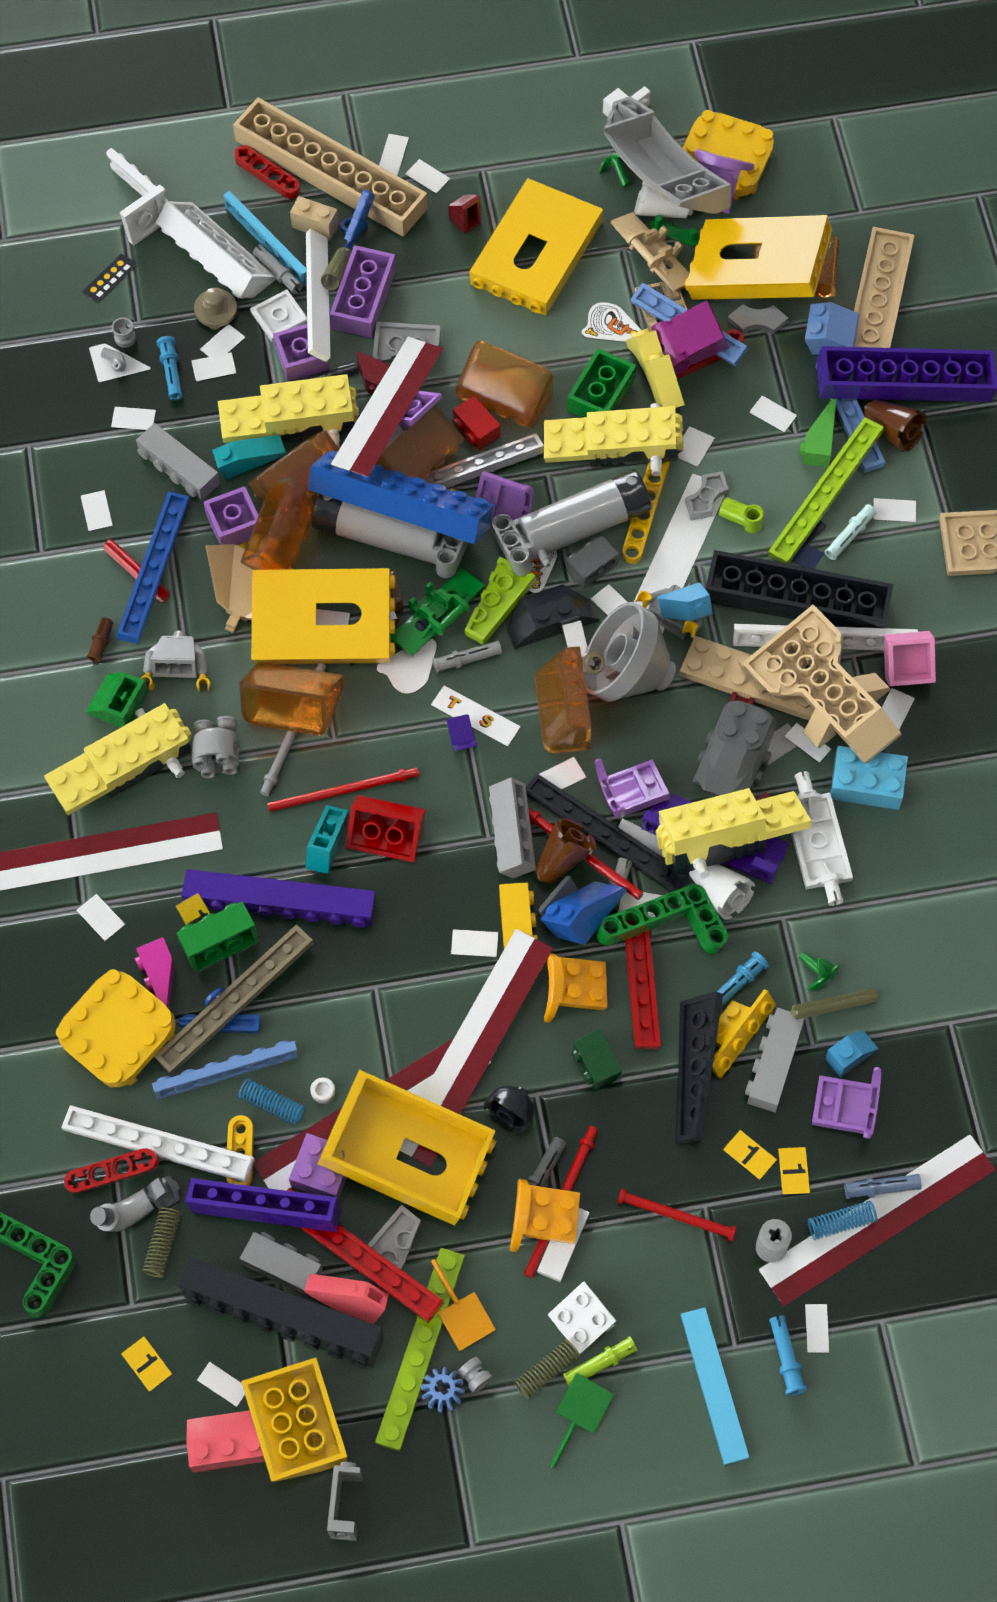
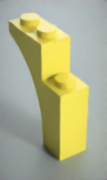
M647 328L631 333L632 338L626 340L627 347L639 361L656 403L660 407L675 406L677 408L685 405L669 354L663 355L656 330L649 332Z

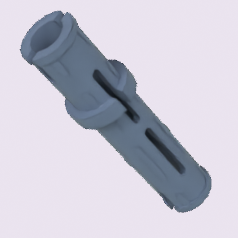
M920 1174L874 1180L871 1177L866 1178V1181L844 1183L847 1199L861 1196L874 1198L878 1194L921 1190L922 1188Z

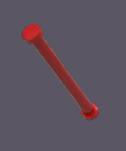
M621 1189L617 1203L623 1204L625 1202L728 1237L727 1240L729 1241L733 1240L737 1228L735 1226L730 1228L627 1193L626 1189Z

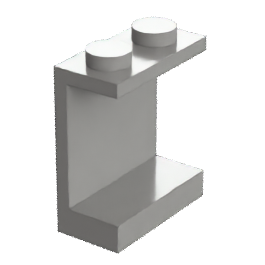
M341 1462L340 1466L334 1465L327 1532L331 1539L357 1541L358 1529L355 1522L338 1520L342 1480L363 1482L361 1468L356 1467V1463Z

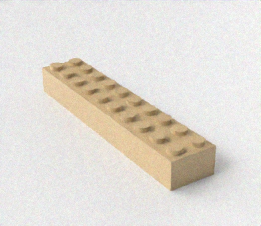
M259 97L233 124L235 141L251 147L271 162L355 210L363 190L374 193L375 199L367 217L402 237L407 234L428 209L427 193Z

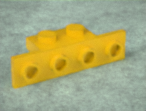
M763 990L751 1007L732 1000L721 1014L716 1039V1046L719 1047V1050L714 1055L712 1070L717 1078L721 1079L726 1071L730 1069L732 1063L744 1050L747 1043L776 1006L767 990Z

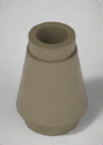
M597 651L585 653L581 657V664L589 674H598L605 667V658Z

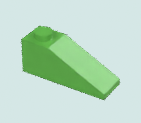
M831 399L806 433L805 442H800L799 455H803L802 464L829 467L836 399Z

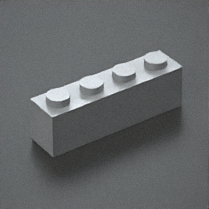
M152 424L136 439L139 455L145 460L149 459L160 472L164 471L175 484H181L185 487L190 496H196L203 501L220 485L219 475L216 470L157 424Z
M511 777L489 786V801L492 808V824L495 833L494 844L497 850L499 873L516 878L536 870L526 786L525 783Z
M778 1007L775 1015H769L766 1028L770 1029L768 1037H762L759 1050L763 1051L761 1059L756 1058L752 1072L756 1073L754 1081L749 1080L745 1094L749 1095L747 1104L776 1113L805 1018L794 1019L790 1011Z

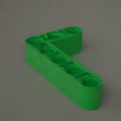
M697 884L686 886L608 916L602 921L596 934L598 941L608 946L686 916L699 943L708 954L720 952L728 940V933L705 889ZM689 896H693L697 901L691 900ZM668 904L674 905L676 909L670 908ZM647 912H652L656 917L649 916ZM700 916L705 917L708 922L702 921ZM626 920H631L635 925L628 924ZM605 928H610L614 934L608 933ZM711 937H715L719 943L712 941Z
M0 1212V1221L4 1222L3 1227L0 1229V1242L43 1264L23 1298V1306L28 1314L36 1319L42 1318L49 1312L76 1265V1259L68 1247ZM18 1233H25L22 1241H14V1237ZM47 1244L44 1252L35 1253L38 1245ZM68 1255L69 1258L66 1263L57 1264L60 1256ZM49 1277H54L55 1283L50 1287H45L44 1281ZM34 1300H42V1304L38 1309H31L30 1306Z

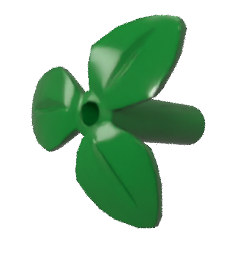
M613 153L609 158L604 159L600 165L599 173L601 174L610 165H613L622 187L630 185L622 165L625 162L618 153Z
M802 952L799 956V959L819 976V979L807 989L810 992L825 987L828 979L833 980L839 970V964H835L833 967L832 963L826 959L818 958L816 961L806 952Z

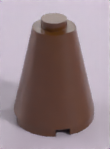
M877 399L868 402L864 408L865 417L883 426L884 431L882 435L901 452H904V449L907 451L911 450L923 435V432L920 430L922 424L926 426L927 416L920 410Z
M562 818L554 824L535 870L536 876L541 882L545 884L555 883L593 853L597 847L595 839L591 834L586 836L582 832L583 826L568 818Z

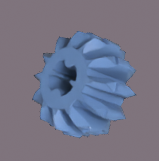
M443 1367L442 1374L440 1375L435 1368L432 1370L434 1378L429 1375L424 1377L428 1384L421 1385V1390L427 1392L422 1396L423 1401L430 1400L428 1404L430 1409L438 1404L439 1413H442L443 1405H447L448 1410L452 1411L453 1406L451 1402L460 1405L461 1400L457 1396L465 1394L464 1389L458 1388L463 1385V1380H455L457 1377L456 1371L451 1372L448 1376L447 1367ZM440 1385H443L444 1388L449 1387L445 1395L436 1391H439L438 1387Z

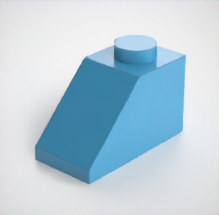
M700 582L657 596L662 618L693 621L713 614L710 595Z
M861 1030L847 1035L829 1048L825 1060L841 1078L878 1051L879 1048L865 1031Z

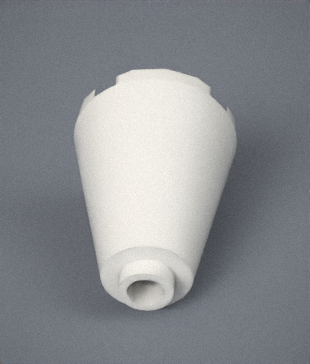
M644 181L642 182L643 186L638 194L634 214L654 217L660 215L662 217L684 219L687 218V215H692V209L679 207L652 189Z
M719 864L708 867L709 876L707 878H701L696 870L690 871V877L695 884L705 889L717 914L724 920L733 918L730 914L735 911L739 914L747 906L754 894L751 887H755V884L749 878Z

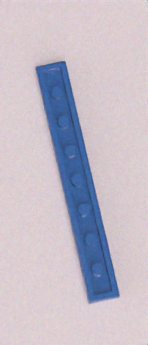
M168 491L119 626L117 639L136 644L140 643L189 505L190 496Z

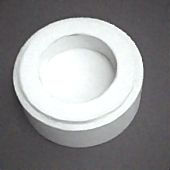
M328 1078L316 1079L310 1088L311 1096L320 1104L330 1102L335 1096L333 1082Z

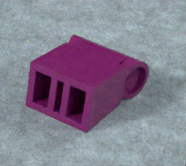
M708 301L672 318L671 321L659 322L651 327L652 331L656 330L660 345L665 350V355L669 354L676 376L687 370L691 364H696L730 348Z

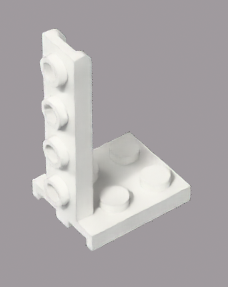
M111 148L107 151V156L112 161L110 164L111 169L142 195L140 199L120 212L128 241L134 246L160 228L155 222L168 201L164 194L166 191L161 185L154 186L148 176H143L134 164L130 165L121 153L118 154Z

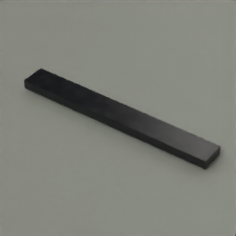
M538 773L526 786V794L529 798L559 818H568L583 826L582 832L586 836L591 834L596 843L617 857L631 861L632 867L669 892L683 888L690 879L688 873L677 875L673 868L664 863L661 855Z

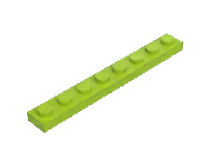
M864 417L768 551V556L781 563L789 564L881 436L884 431L883 426Z
M440 1248L436 1261L454 1292L465 1255ZM434 1268L427 1289L444 1301V1305L438 1311L440 1312L449 1307L451 1297ZM438 1312L429 1324L417 1316L375 1441L377 1445L401 1451L421 1391V1385H423L424 1377L443 1325Z

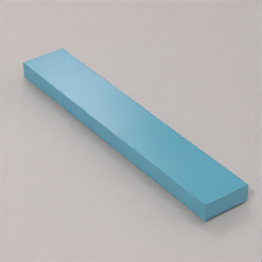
M230 191L225 193L223 196L225 208L285 268L288 267L292 271V275L303 284V287L306 286L307 269Z
M706 1308L681 1313V1320L723 1465L749 1459V1454Z

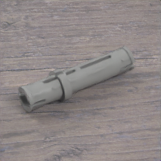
M262 244L258 245L261 251L255 247L253 255L276 276L279 283L284 284L293 294L298 293L295 288L299 292L301 291L303 284L292 275V271L288 267L285 268Z
M497 640L457 652V650L452 651V654L433 658L434 669L436 673L454 667L459 669L464 664L502 655L501 645Z

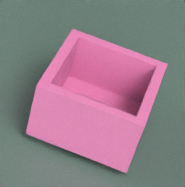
M930 631L884 635L885 680L889 686L936 683L935 638Z

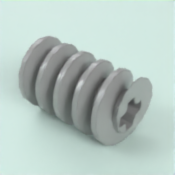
M779 1219L769 1220L762 1225L756 1242V1252L762 1260L775 1263L786 1255L792 1239L790 1227Z

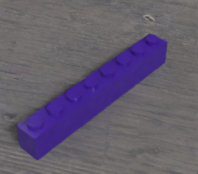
M186 869L181 895L183 901L199 893L206 907H210L215 911H223L229 904L243 901L248 912H254L265 917L280 915L285 919L297 917L304 918L309 922L323 920L334 925L349 923L359 928L372 926L376 904L375 891L190 869Z

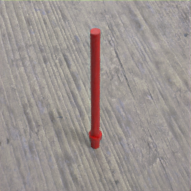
M417 767L407 770L401 768L398 769L399 772L267 803L269 812L397 781L403 783L406 782V779L418 777L419 772Z
M528 807L530 823L539 826L550 835L553 825L542 818L540 812H534ZM592 854L584 859V861L616 885L624 887L627 890L626 892L635 899L640 900L643 896L642 891Z
M589 1126L585 1138H581L579 1143L581 1147L561 1190L572 1191L590 1149L592 1150L595 1146L593 1142L599 1131L597 1128ZM539 1239L524 1272L526 1277L533 1279L549 1240Z

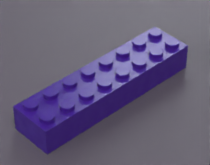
M822 346L816 359L819 398L991 402L997 391L994 350Z

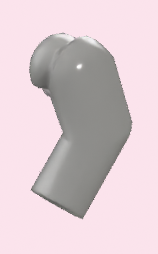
M106 347L102 349L101 357L111 361L114 371L120 373L125 370L126 362L122 353Z

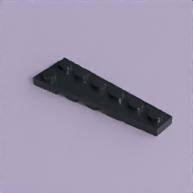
M712 992L680 1001L676 1142L682 1144L702 1140L719 1019L722 1012L723 994L719 992Z

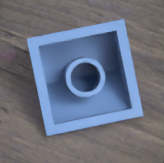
M832 302L811 304L805 341L812 355L819 354L822 346L855 347L859 313Z

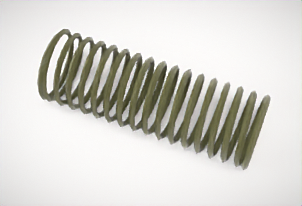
M346 247L337 249L323 273L321 284L327 290H336L340 286L349 261L348 259L352 253L350 249Z
M167 1207L159 1208L160 1212H158L159 1216H157L156 1227H154L155 1231H153L151 1243H149L150 1246L148 1247L149 1250L147 1251L148 1254L146 1255L147 1258H145L146 1262H144L142 1270L147 1275L159 1278L165 1275L163 1272L166 1271L164 1268L167 1267L165 1264L168 1263L165 1260H169L166 1256H170L169 1252H171L170 1249L173 1244L171 1241H174L172 1237H175L173 1233H176V1229H178L176 1226L179 1225L177 1222L180 1221L178 1218L182 1215L181 1212ZM161 1209L172 1210V1211H175V1212H177V1213H179V1214H176V1213H173V1212H169V1211H163V1210H161Z
M564 1339V1342H561L558 1348L555 1347L551 1353L542 1358V1361L539 1360L536 1366L526 1371V1374L523 1373V1376H520V1379H517L514 1383L524 1397L530 1400L529 1394L534 1396L532 1391L537 1394L535 1388L540 1391L537 1384L541 1388H543L542 1384L546 1386L545 1381L549 1383L548 1378L553 1380L550 1374L556 1378L555 1374L559 1375L558 1371L562 1373L561 1368L565 1370L563 1364L568 1367V1364L571 1365V1361L574 1362L573 1357L578 1360L580 1354L568 1339ZM544 1360L549 1364L551 1369L545 1364ZM529 1374L533 1377L536 1383L530 1378ZM525 1376L529 1378L533 1386L529 1383ZM519 1381L523 1384L526 1390L520 1385Z

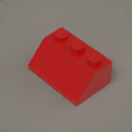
M358 795L351 806L345 848L414 862L423 832L426 809Z

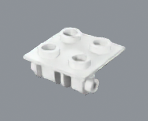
M585 1281L548 1314L566 1339L574 1345L579 1354L587 1349L605 1331H610L616 1322Z

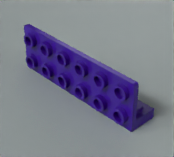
M669 792L670 799L652 805L650 811H645L642 817L641 829L656 835V830L660 826L659 811L693 802ZM777 837L766 839V852H756L754 855H745L740 859L733 858L732 861L722 864L772 884L789 848V843Z

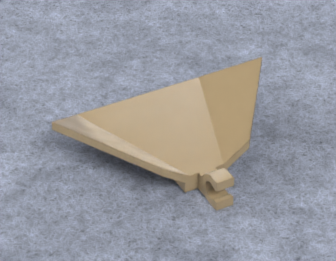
M235 544L206 545L216 601L226 609V613L230 614L225 630L233 633L240 619L245 622L252 620V570L289 569Z

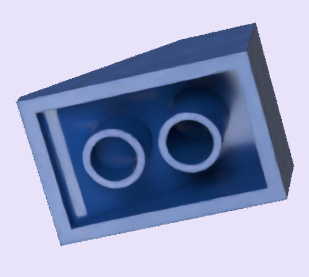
M595 881L554 901L546 909L545 914L540 920L556 938L585 945L627 890L624 887Z

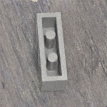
M253 1232L239 1258L241 1264L309 1297L310 1295L306 1294L304 1289L310 1274L321 1275L323 1269L319 1263L320 1260L310 1254L303 1256L297 1253V1249L290 1244L284 1243L282 1246L274 1242L275 1238L267 1233L262 1232L260 1235Z

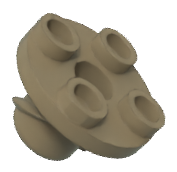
M217 287L203 292L198 296L194 304V312L198 321L213 330H217L221 326L230 323L238 313L234 296L228 291Z

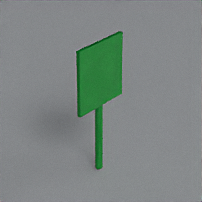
M578 1373L575 1374L556 1413L572 1421L550 1464L551 1468L556 1466L576 1425L593 1434L595 1433L614 1395Z

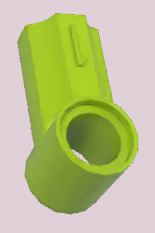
M728 497L724 499L719 516L744 526V529L749 533H757L763 528V510L760 506H748Z

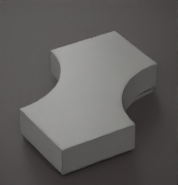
M742 304L728 316L727 321L742 334L755 329L774 334L788 323L789 318L774 305L766 309L757 310Z
M723 471L702 475L700 489L695 494L685 498L690 521L712 517L714 502L719 497L728 494L729 489Z

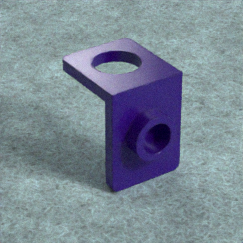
M468 714L446 720L453 750L457 751L478 746L474 739Z

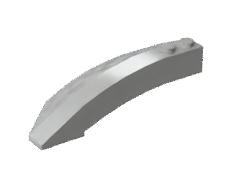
M631 96L613 102L612 111H610L607 119V125L604 127V135L622 160L641 180L679 207L711 214L720 213L730 208L731 184L692 158L666 131L656 118L653 110Z

